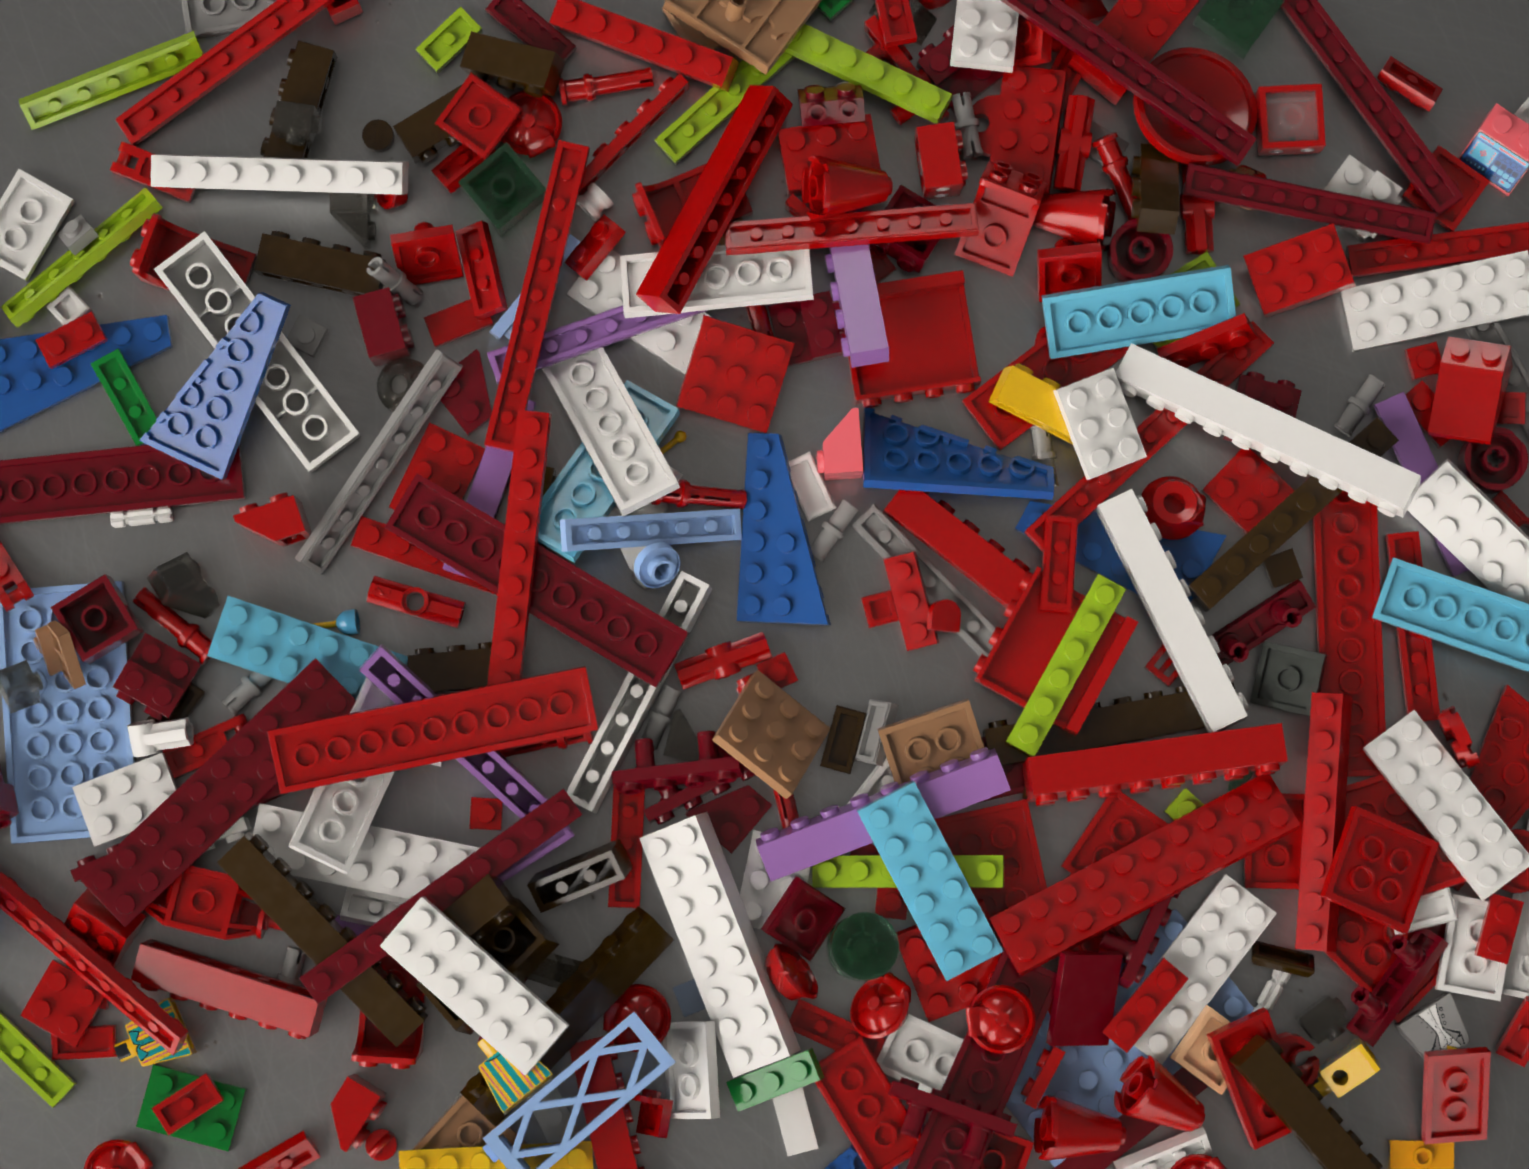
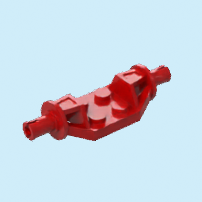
M190 866L145 909L147 913L163 926L226 941L251 936L262 939L268 928L283 931L257 904L246 900L247 898L254 901L228 874L196 866Z

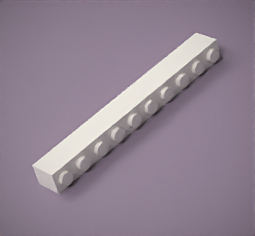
M1132 343L1116 371V376L1124 395L1132 398L1135 395L1147 400L1146 403L1149 406L1163 411L1164 408L1175 413L1176 418L1185 423L1191 424L1194 421L1204 426L1203 429L1213 436L1220 437L1222 434L1232 439V443L1244 450H1249V448L1261 452V456L1272 463L1281 461L1289 465L1290 470L1300 476L1307 477L1309 474L1316 477L1324 487L1331 490L1342 489L1348 492V496L1351 499L1363 504L1368 501L1378 506L1377 509L1387 516L1395 517V515L1403 518L1420 486L1421 475Z

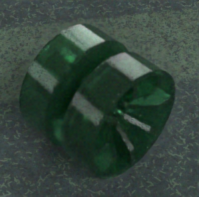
M860 912L840 920L832 928L827 939L826 952L831 966L839 975L852 981H868L884 975L892 968L898 956L899 941L895 929L885 918L875 913Z

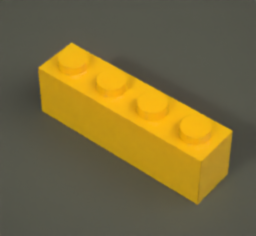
M1021 364L1005 367L988 402L1073 445L1053 392L1059 389L1061 385L1048 378H1043L1042 381L1032 375L1033 371Z

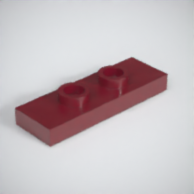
M493 0L485 9L487 14L525 45L556 52L564 61L577 48L574 43L522 0Z

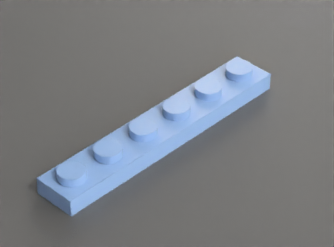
M740 508L560 520L562 552L643 547L658 542L673 545L742 540Z

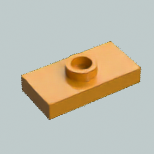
M1388 1140V1169H1454V1142L1424 1144L1422 1140Z

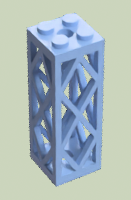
M633 1012L483 1138L486 1145L482 1148L494 1163L500 1159L507 1169H531L523 1159L524 1157L553 1153L535 1168L549 1169L672 1066L675 1060L637 1014ZM628 1027L641 1040V1042L605 1047ZM648 1049L660 1064L636 1083ZM639 1050L626 1089L585 1095L598 1056ZM589 1060L577 1096L541 1101ZM618 1098L570 1139L582 1103ZM574 1105L561 1143L520 1149L533 1111ZM523 1116L514 1145L512 1146L503 1134L500 1136V1134Z

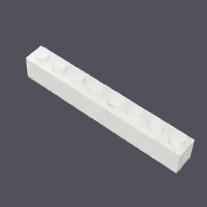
M155 154L151 155V187L403 195L408 193L409 161Z
M1130 489L1099 504L1096 508V513L1208 733L1222 731L1245 720L1248 716L1246 710L1249 709L1248 703L1241 692L1236 693L1231 683L1235 679L1229 666L1221 664L1217 656L1220 649L1212 635L1207 636L1202 626L1206 623L1200 609L1192 607L1188 599L1191 596L1188 585L1183 578L1180 580L1177 578L1173 570L1177 566L1169 550L1164 552L1159 542L1162 540V535L1154 522L1150 524L1145 515L1148 508L1140 494L1136 496L1133 489Z
M681 571L658 615L690 633L713 589L709 584ZM683 646L658 688L628 672L567 790V794L575 804L597 814L613 783L612 771L619 770Z

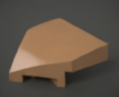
M55 620L36 629V637L33 641L37 650L39 649V652L43 655L49 675L53 676L62 672L74 689L86 685L69 631Z

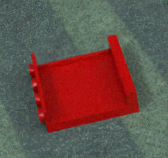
M963 270L876 283L889 346V362L852 368L850 356H848L856 405L863 404V408H873L881 406L883 400L894 399V403H905L913 401V396L925 394L927 399L944 396V391L956 389L957 394L975 391V386L980 385L981 376L978 373L964 288L965 278Z
M1038 566L1033 573L1026 572L1019 585V588L1024 591L1018 601L1012 598L1003 614L1008 617L1003 629L997 626L988 641L989 644L993 645L988 656L981 654L973 668V671L978 673L974 681L1023 708L1027 704L1085 598V595L1074 590L1071 613L1039 610L1042 568ZM1116 612L1113 613L1053 722L1055 726L1073 736L1078 734L1139 623L1138 621L1129 616L1125 618Z

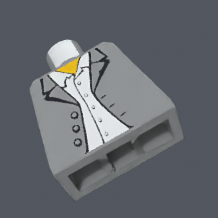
M1442 993L1404 1017L1399 1023L1393 1024L1423 1059L1424 1051L1460 1049L1470 1042L1466 1028L1450 993Z

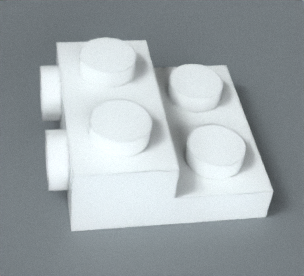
M1350 154L1324 189L1399 205L1403 199L1398 195L1403 189L1378 170L1376 172L1372 171ZM1341 227L1362 243L1368 235L1373 239L1377 235Z

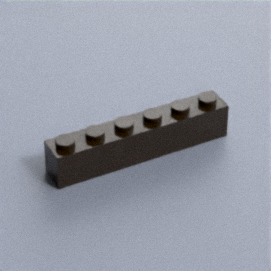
M1256 1034L1240 1051L1229 1059L1233 1066L1323 1169H1381L1383 1167L1373 1154L1369 1152L1366 1155L1361 1150L1360 1146L1363 1145V1142L1352 1130L1346 1132L1340 1124L1343 1122V1119L1332 1107L1326 1109L1320 1102L1324 1098L1312 1084L1308 1086L1304 1084L1300 1079L1304 1075L1302 1071L1291 1060L1288 1063L1284 1061L1280 1056L1284 1051L1271 1037L1266 1040Z

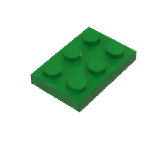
M153 1064L136 1127L168 1135L151 1108L201 1076ZM213 1080L225 1100L169 1136L229 1152L247 1088Z

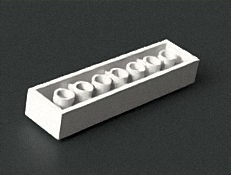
M205 231L154 268L155 272L214 349L218 342L228 334L236 324L235 321L255 298ZM281 331L255 402L305 468L312 473L361 435Z
M259 803L253 836L258 834L268 843V851L276 859L278 857L282 858L291 867L292 871L290 874L293 876L410 899L479 849V847L370 826L349 873L345 875L288 847L304 812Z
M708 812L692 816L639 838L710 1020L715 1021V1033L733 1078L799 1052L801 1050L778 990L771 982L766 967H764L765 957Z

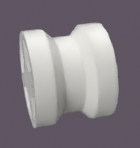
M593 182L587 186V192L584 195H579L577 205L595 222L601 218V212L604 209H610L614 205L612 200Z

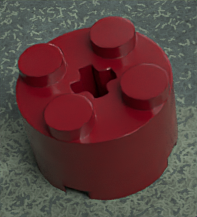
M1137 218L1129 220L1119 227L1114 233L1107 249L1109 268L1119 282L1162 276L1173 257V242L1170 234L1137 231ZM1136 247H1140L1142 252H1147L1143 258H1139L1138 254L1133 253Z
M1496 427L1491 445L1466 441L1458 455V469L1484 494L1499 493L1513 486L1526 472L1528 465L1526 446L1515 433L1503 427ZM1492 455L1494 460H1498V464L1492 467L1491 462L1487 461V457Z

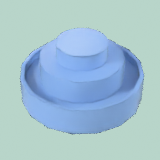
M663 542L646 546L635 560V576L646 587L652 589L661 588L669 584L676 577L681 563L679 554L669 544Z

